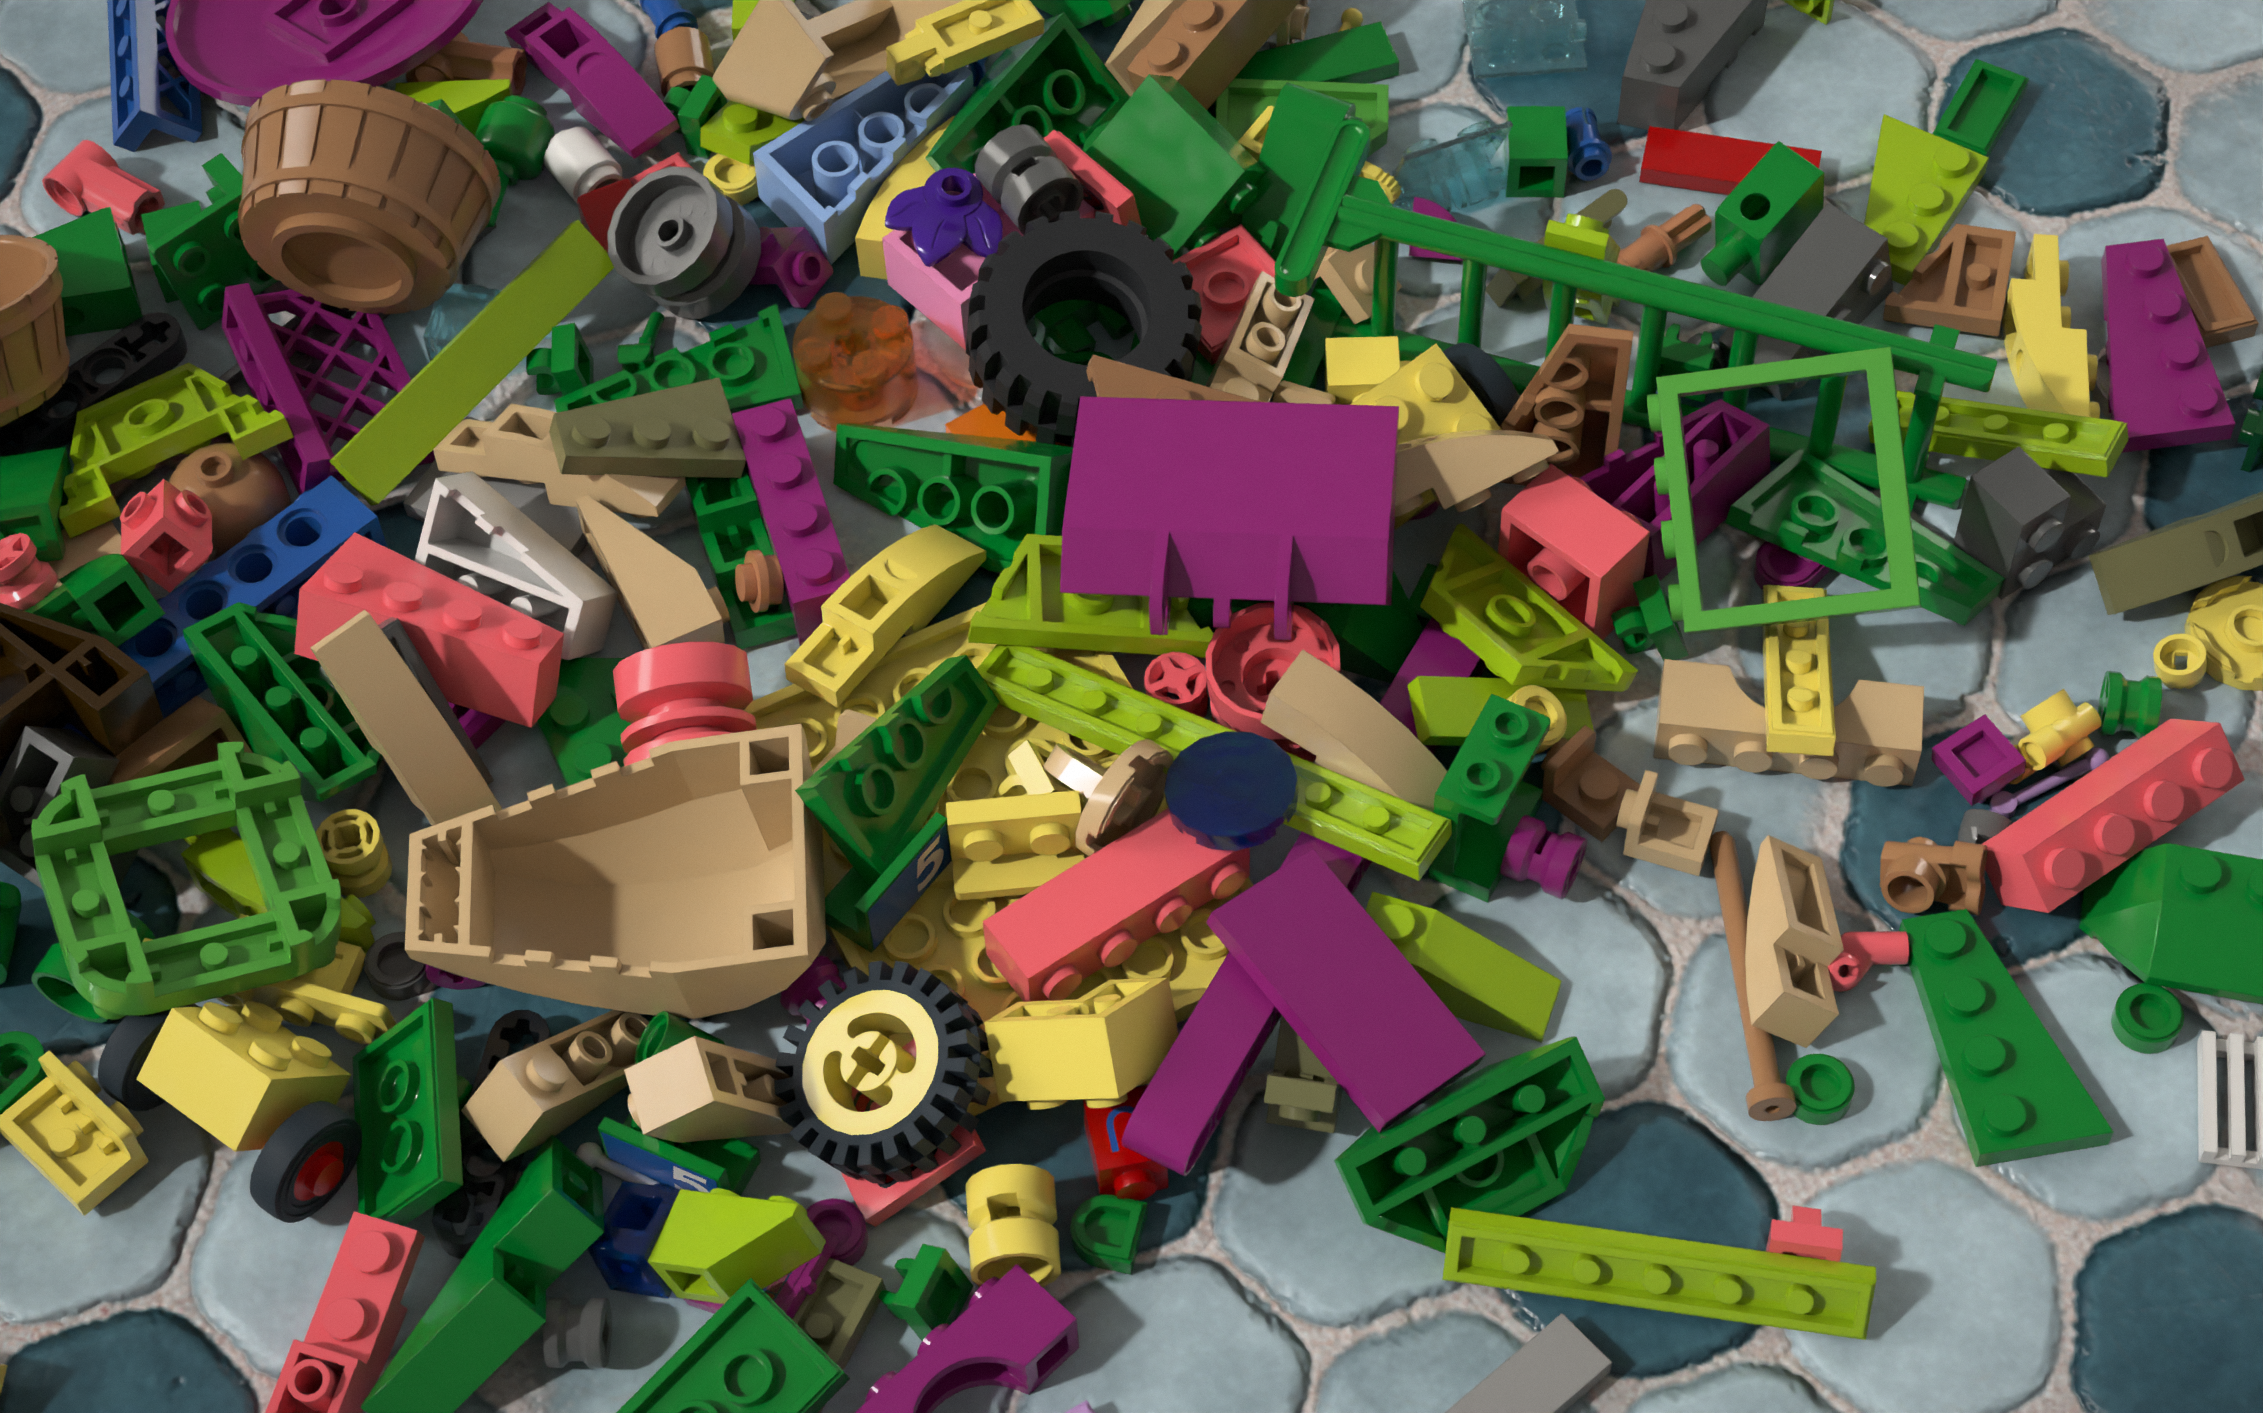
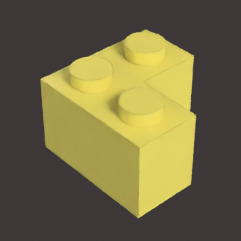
M1168 977L1108 980L1076 1000L1017 1002L984 1022L999 1102L1026 1101L1027 1108L1032 1110L1049 1109L1060 1106L1068 1100L1086 1099L1087 1107L1106 1108L1125 1102L1128 1099L1127 1093L1137 1086L1151 1082L1179 1035Z

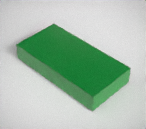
M1976 59L1932 134L1989 157L2024 97L2029 78Z

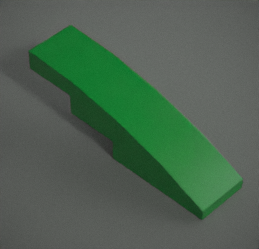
M745 466L741 478L685 477V491L716 587L721 593L730 615L728 623L736 646L740 649H745L797 634L793 614L785 591H783L781 604L769 605L766 612L754 613L749 602H741L737 594L735 570L738 564H744L747 551L760 550L763 555L774 554Z

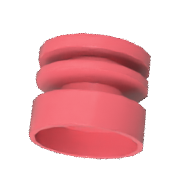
M1274 602L1256 603L1231 615V627L1217 628L1205 652L1206 678L1212 722L1307 761L1314 762L1317 757L1315 754L1260 722L1270 692L1302 649L1341 674L1340 648L1329 625L1309 609L1294 605L1291 640H1278L1274 636Z
M682 642L661 645L637 652L621 660L613 670L617 709L620 719L631 723L621 733L622 747L624 752L628 754L623 759L624 766L649 758V749L672 741L757 730L755 716L744 711L753 701L747 653L735 645L718 642Z

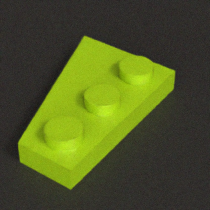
M1883 114L1864 225L1888 239L1892 281L1906 286L1912 279L1913 269L1926 255L1932 254L1981 181L1986 172L1989 157Z

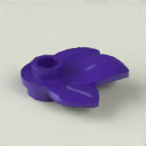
M960 168L938 170L927 179L924 186L901 192L891 201L885 218L886 228L912 231L914 247L927 267L934 266L961 247L962 244L979 256L986 258L989 254H997L998 242L1002 240L1003 224L1000 215L983 201V189L980 181L972 173ZM948 191H956V192H960L961 194H959V195H949V194H947L946 192H948Z

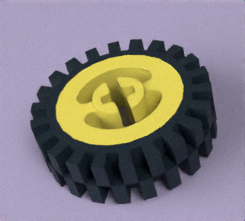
M884 961L869 962V976L856 966L843 971L842 974L847 987L845 989H842L830 979L821 985L818 990L827 1001L821 1009L806 999L798 1009V1012L811 1020L808 1027L803 1031L789 1024L783 1036L784 1039L797 1047L796 1053L778 1052L775 1066L788 1074L790 1078L775 1080L774 1084L775 1095L788 1103L778 1108L782 1120L794 1128L789 1133L799 1144L806 1147L808 1152L846 1176L856 1180L863 1177L871 1183L885 1184L886 1174L898 1182L913 1179L911 1164L925 1173L938 1167V1162L932 1152L937 1147L952 1156L962 1146L951 1133L958 1124L970 1133L974 1131L980 1120L966 1110L970 1102L983 1106L987 1105L990 1091L977 1081L978 1078L993 1077L991 1060L981 1053L989 1050L986 1032L979 1028L984 1022L978 1012L967 1004V1000L923 968H920L918 971L909 963L895 961L893 969ZM896 1033H912L916 1043V1058L887 1037ZM852 1086L882 1107L873 1111L857 1112L852 1099Z

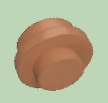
M760 550L747 551L744 564H738L735 570L737 594L741 602H749L754 613L766 612L769 605L781 604L784 591L782 569L775 554L763 555Z

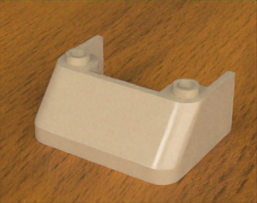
M759 0L715 71L712 80L730 101L790 120L804 117L806 121H812L826 112L834 102L886 71V47L905 40L904 36L916 28L917 19L964 0H854L809 20L803 16L792 0Z

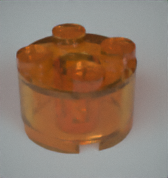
M832 292L820 297L816 303V308L809 312L798 325L792 345L802 400L810 410L811 417L820 426L836 432L837 424L839 423L874 426L892 418V424L902 419L912 408L918 394V375L913 334L907 313L899 306L890 305L887 302L872 297L847 296L840 292Z

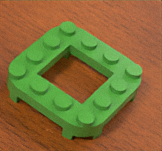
M234 741L217 744V761L95 789L89 788L86 776L82 774L60 783L61 794L42 810L38 819H32L31 829L36 869L70 978L77 991L88 1002L93 1004L94 1011L100 1017L115 1020L127 1015L139 1016L170 1010L171 1008L182 1007L293 979L314 969L323 968L334 960L342 925L340 883L338 878L333 879L301 795L300 775L289 760L280 764L263 755L244 752V742ZM237 826L268 912L141 943L136 928L131 927L108 856Z

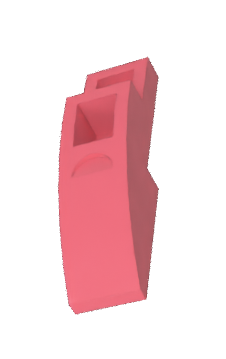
M353 1212L304 1342L293 1340L265 1413H363L361 1404L377 1383L408 1309L400 1302L424 1242L425 1236L412 1228Z

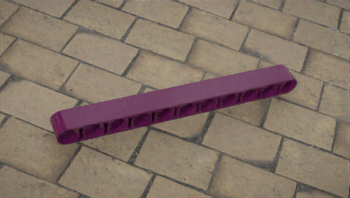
M1432 617L1379 704L1406 726L1418 739L1407 685L1417 676L1480 678L1486 666L1485 662L1459 639L1445 633L1441 629L1439 622ZM1424 745L1433 755L1436 754L1440 745ZM1301 832L1280 868L1313 848L1353 895L1372 861ZM1230 952L1227 954L1137 1103L1122 1138V1146L1183 1176H1187L1195 1165L1281 1018V1013Z

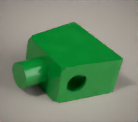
M1778 141L1718 206L1715 212L1716 246L1700 261L1704 273L1720 286H1726L1738 273L1755 285H1763L1824 208V172Z
M111 207L97 210L32 237L48 243V246L51 245L56 250L58 256L59 271L63 280L61 296L65 337L123 329L143 316L126 247Z

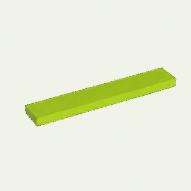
M579 220L570 223L329 462L371 506L379 504L552 331V327L557 326L615 268L605 249Z
M1451 1207L1442 1280L1866 1340L1876 1286V1267Z

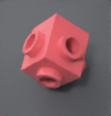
M165 479L158 483L148 494L145 492L136 494L121 513V555L136 570L148 576L169 593L190 573L198 570L206 562L210 554H212V514L208 506L195 493L189 490L181 492Z

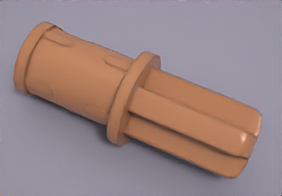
M1693 204L1660 226L1654 224L1647 225L1641 231V236L1636 241L1620 250L1617 263L1651 272L1656 271L1661 266L1669 268L1677 261L1678 252L1711 230L1712 220L1706 214L1704 207L1699 204Z

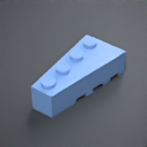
M966 66L936 77H930L926 73L922 79L897 86L888 72L884 71L834 102L826 112L816 119L803 121L753 152L759 198L788 227H805L827 261L832 265L855 241L867 208L882 183L894 168L929 133L952 116L957 115L974 91L973 73Z

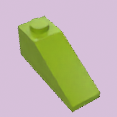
M1372 891L1365 911L1456 1018L1543 1042L1562 980L1436 909Z

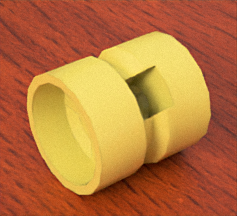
M1024 1164L998 1165L983 1169L972 1175L966 1183L968 1225L974 1230L969 1236L972 1281L980 1287L992 1277L1001 1279L1018 1264L1042 1287L1054 1282L1061 1274L1058 1230L1052 1226L1057 1220L1054 1176L1045 1169Z

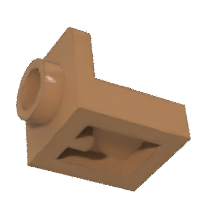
M1585 725L1570 740L1561 738L1550 748L1544 757L1541 766L1544 770L1542 800L1597 840L1603 842L1617 828V818L1626 789L1638 791L1640 784L1594 752L1596 732Z

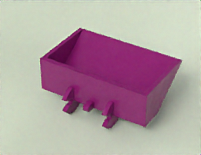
M1080 396L1062 527L1060 592L1149 597L1150 635H1168L1171 598L1214 599V628L1231 627L1232 600L1274 601V636L1278 640H1291L1294 602L1391 606L1399 406Z

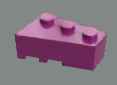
M1721 399L1682 417L1697 546L1727 518L1730 506L1770 473V425ZM1662 431L1654 432V441L1628 454L1618 449L1604 456V466L1579 478L1588 484L1592 491L1619 511L1631 513L1640 521L1645 529L1650 531L1643 579L1657 574L1660 581L1677 566L1676 558H1665L1662 542L1661 521L1672 520L1669 495H1658L1655 479L1654 458L1665 457Z

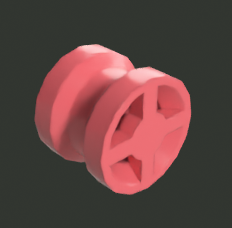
M14 534L0 540V603L20 610L28 609L43 600L52 591L58 579V575L48 562L37 559L35 556L37 547L27 534Z
M1183 652L1161 654L1151 661L1145 670L1144 676L1146 694L1205 718L1208 709L1205 666L1196 657ZM1167 693H1173L1179 696L1180 699L1167 697Z

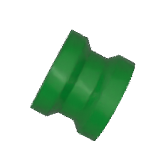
M2107 671L2102 682L2098 714L2101 718L2102 726L2098 728V733L2100 735L2113 736L2118 731L2133 732L2140 739L2157 728L2162 701L2161 678L2146 675L2140 681L2128 680L2121 672Z

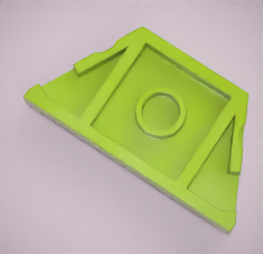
M1463 523L1456 526L1420 604L1422 609L1439 622L1441 629L1445 633L1459 639L1485 662L1486 667L1493 674L1506 679L1511 685H1536L1550 688L1613 692L1628 690L1638 672L1633 665Z
M1026 534L1014 553L1011 566L1003 569L994 583L991 597L981 612L976 611L972 617L968 634V643L1152 655L1183 652L1194 657L1206 658L1205 652L1214 633L1209 626L1200 629L1187 610L1189 598H1171L1168 635H1150L1149 597L1061 593L1062 536Z

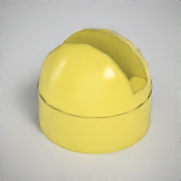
M2173 634L2159 641L2154 649V670L2165 686L2171 689H2191L2201 682L2207 669L2205 646L2198 638L2188 634ZM2175 656H2188L2187 669L2176 670Z

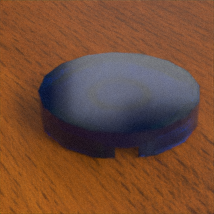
M1226 731L1203 737L1182 750L1167 771L1164 793L1172 823L1182 834L1184 830L1187 834L1196 837L1197 844L1209 849L1238 851L1265 843L1276 835V828L1283 824L1286 818L1287 823L1296 812L1299 786L1297 774L1290 756L1274 741L1251 732Z

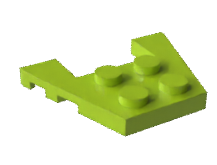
M189 362L77 412L70 449V457L74 463L73 473L65 476L63 487L68 497L67 505L60 506L58 514L66 532L71 539L121 516V511L109 487L111 484L122 479L133 480L149 474L157 463L179 453L192 454L197 449L208 446L212 438L223 433H229L242 460L293 438L294 436L283 413L277 410H273L270 413L264 411L259 400L248 394L242 397L233 394L228 383Z

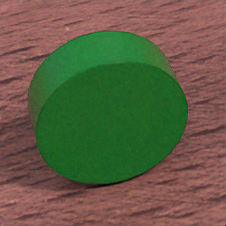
M2146 983L2136 984L2125 989L2120 994L2111 1016L2112 1029L2118 1040L2129 1049L2144 1054H2156L2169 1049L2176 1042L2184 1023V1010L2178 998L2164 987Z
M1809 1054L1799 1058L1789 1068L1785 1084L1791 1086L1794 1091L1796 1109L1792 1114L1803 1122L1812 1125L1832 1124L1845 1116L1850 1108L1855 1090L1854 1078L1848 1067L1832 1056Z

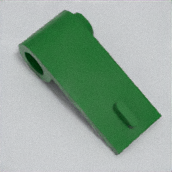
M1288 82L1284 85L1276 100L1258 160L1268 172L1256 185L1259 188L1258 195L1244 210L1240 222L1275 261L1279 256L1335 126L1341 121L1348 119L1362 121V118L1355 117V104Z

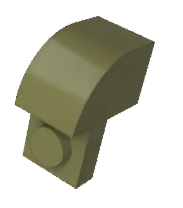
M1281 1015L1274 1069L1267 1075L1264 1103H1269L1266 1123L1334 1133L1343 1088Z

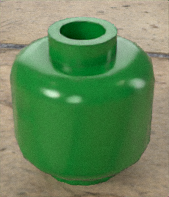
M511 95L506 96L503 101L493 102L486 107L475 137L510 179L508 186H513L517 184L518 179L532 180L542 173L545 167L544 155L549 142L555 136V129L547 118V111L544 107L528 98Z

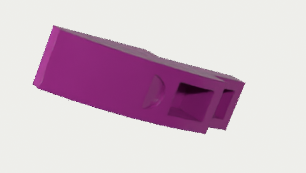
M547 2L504 32L512 48L524 49L527 61L569 95L577 113L633 159H636L647 150L656 147L661 140L680 128L674 115L635 69L601 34L570 7L560 11L553 4Z

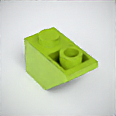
M721 1188L712 1189L710 1193L680 1189L648 1262L677 1298L725 1304L750 1278L761 1289H764L821 1254L826 1240L808 1218L806 1209L790 1198L777 1195L769 1197L768 1200L741 1197L732 1191Z

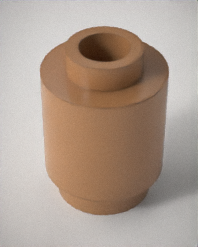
M677 27L665 32L657 39L654 51L660 88L664 98L671 87H682L692 92L701 75L713 77L715 67L710 40L704 32L691 27Z

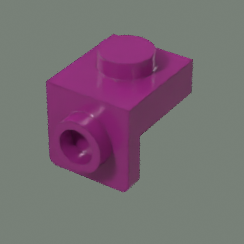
M805 227L759 228L761 255L755 275L748 285L777 284L794 308H805L832 275L833 268L831 264L827 261Z

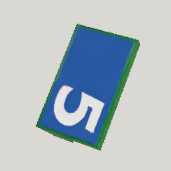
M936 812L873 885L868 886L855 868L852 867L825 897V924L872 953L952 861L947 818Z
M631 1113L624 1124L604 1117L598 1126L607 1158L677 1192L680 1189L710 1193L712 1189L721 1188L741 1196L761 1162L757 1147L735 1138L693 1141L688 1149L685 1151L630 1128L632 1122Z

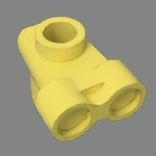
M2062 689L2021 715L2020 718L2030 731V734L2021 739L2018 745L2014 744L2013 746L2026 759L2025 773L2009 783L2018 784L2055 760L2063 767L2093 748L2095 745L2088 735L2102 726L2101 718L2096 709L2088 702H2084L2076 707L2065 689Z

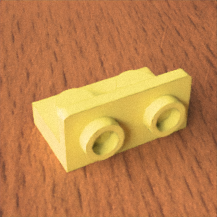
M1079 790L946 803L954 892L958 900L1028 894L1085 859L1084 853L1076 847L1075 837L1081 816Z

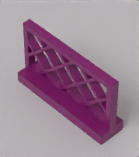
M249 283L225 287L222 330L254 398L259 400L264 411L270 413L273 410H277L283 413L294 437L276 446L299 496L303 492L313 489L331 475L339 482L346 481L343 475L329 462L334 457L331 446L337 437L349 442L361 430L347 423L355 410L374 417L387 405L365 396L374 382L399 393L411 381L379 313L357 312L351 321L324 310L327 304L316 301L310 296L306 297L292 289L254 296ZM286 311L303 318L296 330L292 331L271 322L268 314ZM314 323L342 334L334 347L306 336ZM353 339L377 350L378 356L373 363L345 353ZM296 350L324 361L316 374L291 365L289 360ZM335 366L363 377L354 391L327 380ZM316 393L344 404L337 418L312 409L310 402ZM432 450L417 466L433 463L435 460L434 451Z

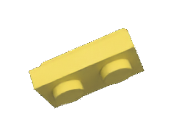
M48 1050L38 1059L47 1077L0 1115V1133L85 1216L149 1162L137 1140V1137L144 1130L136 1118L120 1102L116 1101L108 1107L96 1096L101 1092V1088L79 1062L74 1060L66 1067Z

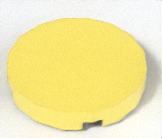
M2232 576L2213 582L2196 596L2184 625L2185 634L2198 638L2204 644L2207 657L2206 673L2216 681L2240 690L2263 691V584L2250 582L2251 576Z

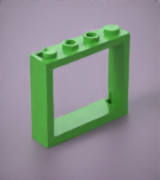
M1891 347L1656 377L1658 394L1647 395L1648 416L1651 432L1662 431L1665 457L1654 458L1655 479L1658 495H1669L1672 520L1661 521L1662 542L1665 558H1676L1679 583L1668 585L1669 605L1672 621H1683L1685 633L1692 635L1921 608ZM1867 373L1891 589L1704 611L1680 397Z

